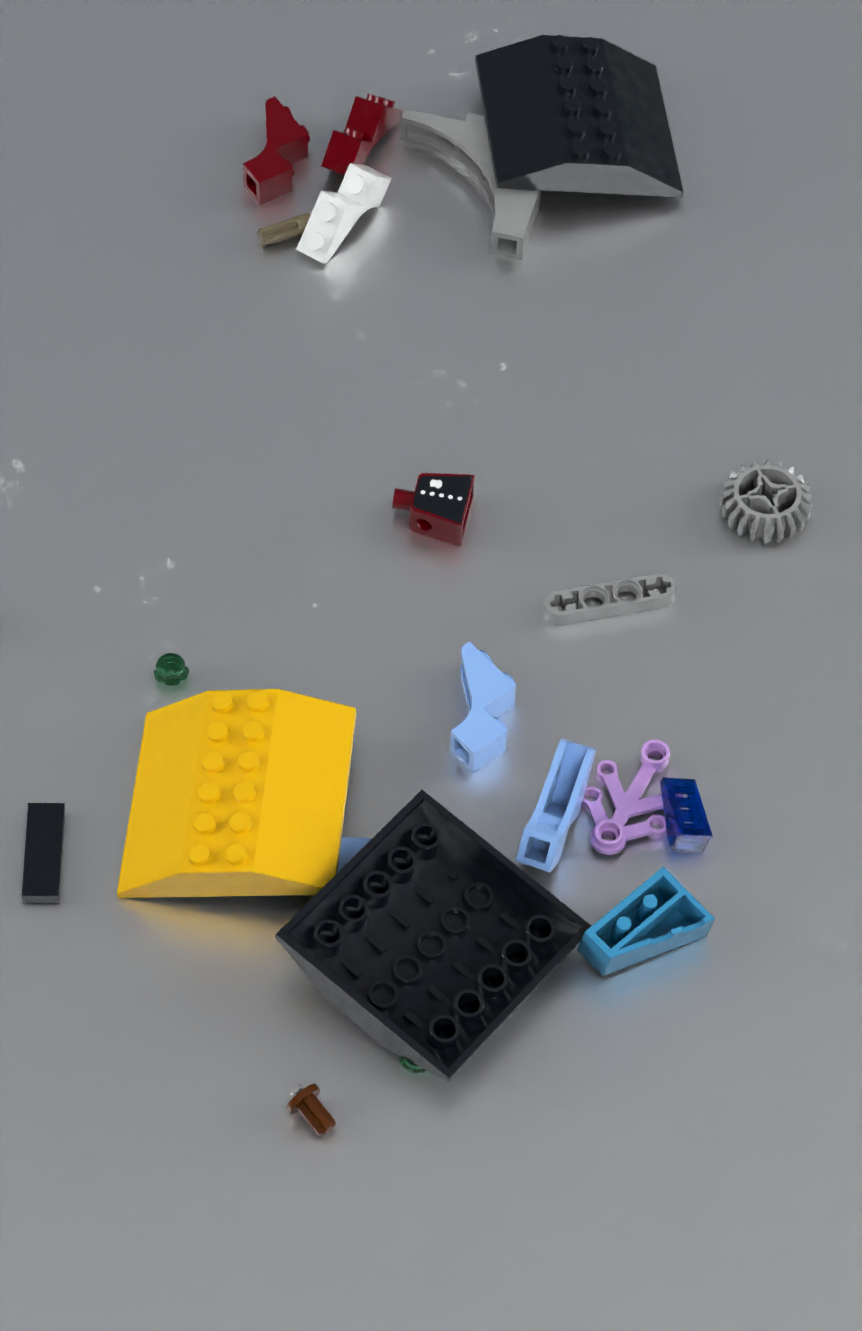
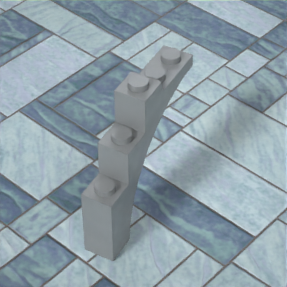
M404 109L401 115L400 140L429 148L462 167L477 182L488 200L494 219L491 254L522 260L540 208L541 190L496 187L484 115L468 112L465 121Z

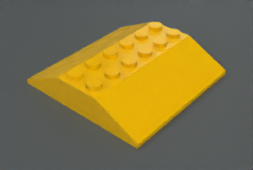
M281 689L209 690L146 713L117 888L118 898L316 895L338 872L357 714L356 708Z

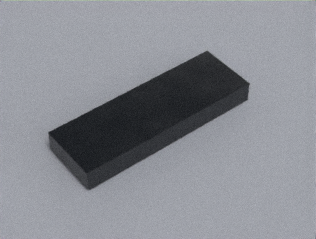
M28 803L22 884L23 903H60L65 803Z

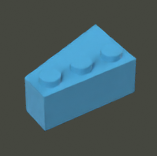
M663 866L587 929L583 934L577 951L602 976L707 937L715 918Z

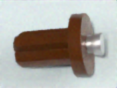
M311 1084L303 1089L299 1085L291 1091L290 1094L293 1098L286 1105V1109L291 1115L299 1112L318 1136L326 1135L334 1128L336 1122L317 1099L320 1093L319 1087L316 1084Z

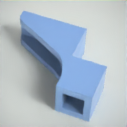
M469 641L461 648L462 663L460 665V674L470 712L464 721L451 730L450 751L472 773H475L506 751L507 729L498 717L515 706L516 684L508 673H502L493 664L490 656L485 651H479Z
M563 738L560 740L537 806L531 819L524 827L516 862L547 872H551L558 864L568 829L579 816L596 753L595 748Z

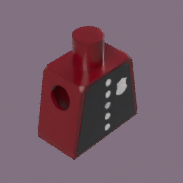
M422 473L418 476L415 491L395 489L392 508L410 511L409 529L412 532L461 546L474 497L475 475Z

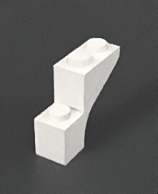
M350 163L338 192H320L296 250L321 263H327L360 216L370 208L380 207L392 178L366 165Z

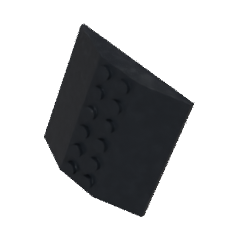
M540 35L476 55L475 64L497 188L683 197L682 182L655 65L601 38L568 37L562 35Z
M421 790L276 933L275 938L325 998L385 1049L449 1081L581 942L584 932L591 925L425 791Z

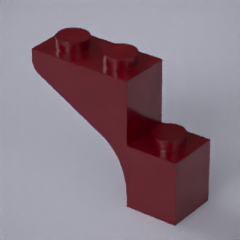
M369 93L367 98L356 96L344 132L333 130L321 166L345 175L350 163L364 165L373 147L398 124L403 111L393 108L394 101Z
M275 96L265 102L267 144L259 155L243 163L244 187L259 205L291 192L292 176H294L292 164L308 157L310 136L305 126L298 124L293 118L290 109L287 106H283Z

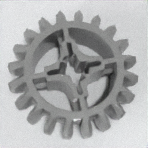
M753 460L750 468L741 464L738 472L732 471L722 487L720 505L723 519L728 520L729 529L738 528L739 537L746 534L750 535L751 543L756 538H760L765 545L769 539H774L779 544L783 536L792 539L795 532H801L805 523L809 520L810 509H812L813 503L810 487L808 484H804L803 475H795L793 467L786 470L783 469L781 462L773 466L766 460L763 465H758Z

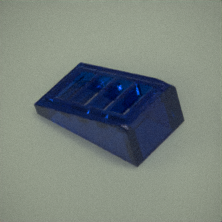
M662 777L660 786L671 851L703 852L713 835L695 779ZM675 794H686L687 798L676 797Z

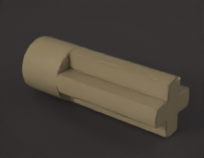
M302 214L260 228L257 231V235L262 247L302 235L310 214Z

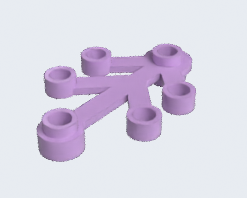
M649 740L644 743L640 756L642 766L626 793L617 776V765L611 760H603L598 763L596 779L606 786L615 812L611 819H608L602 806V792L593 786L586 787L581 807L590 812L595 824L590 834V842L597 852L613 855L623 850L626 841L644 836L660 840L666 836L668 822L661 815H652L645 822L625 826L629 817L660 809L668 813H676L682 808L683 794L676 788H668L661 794L640 799L655 772L663 770L669 763L670 749L663 741ZM609 770L612 774L605 775L601 771ZM592 796L595 797L597 800L588 801L586 797ZM674 798L677 802L670 803L666 799ZM660 825L662 829L655 830L651 826ZM609 837V838H612L613 840H612V841H607V840H604L603 838Z

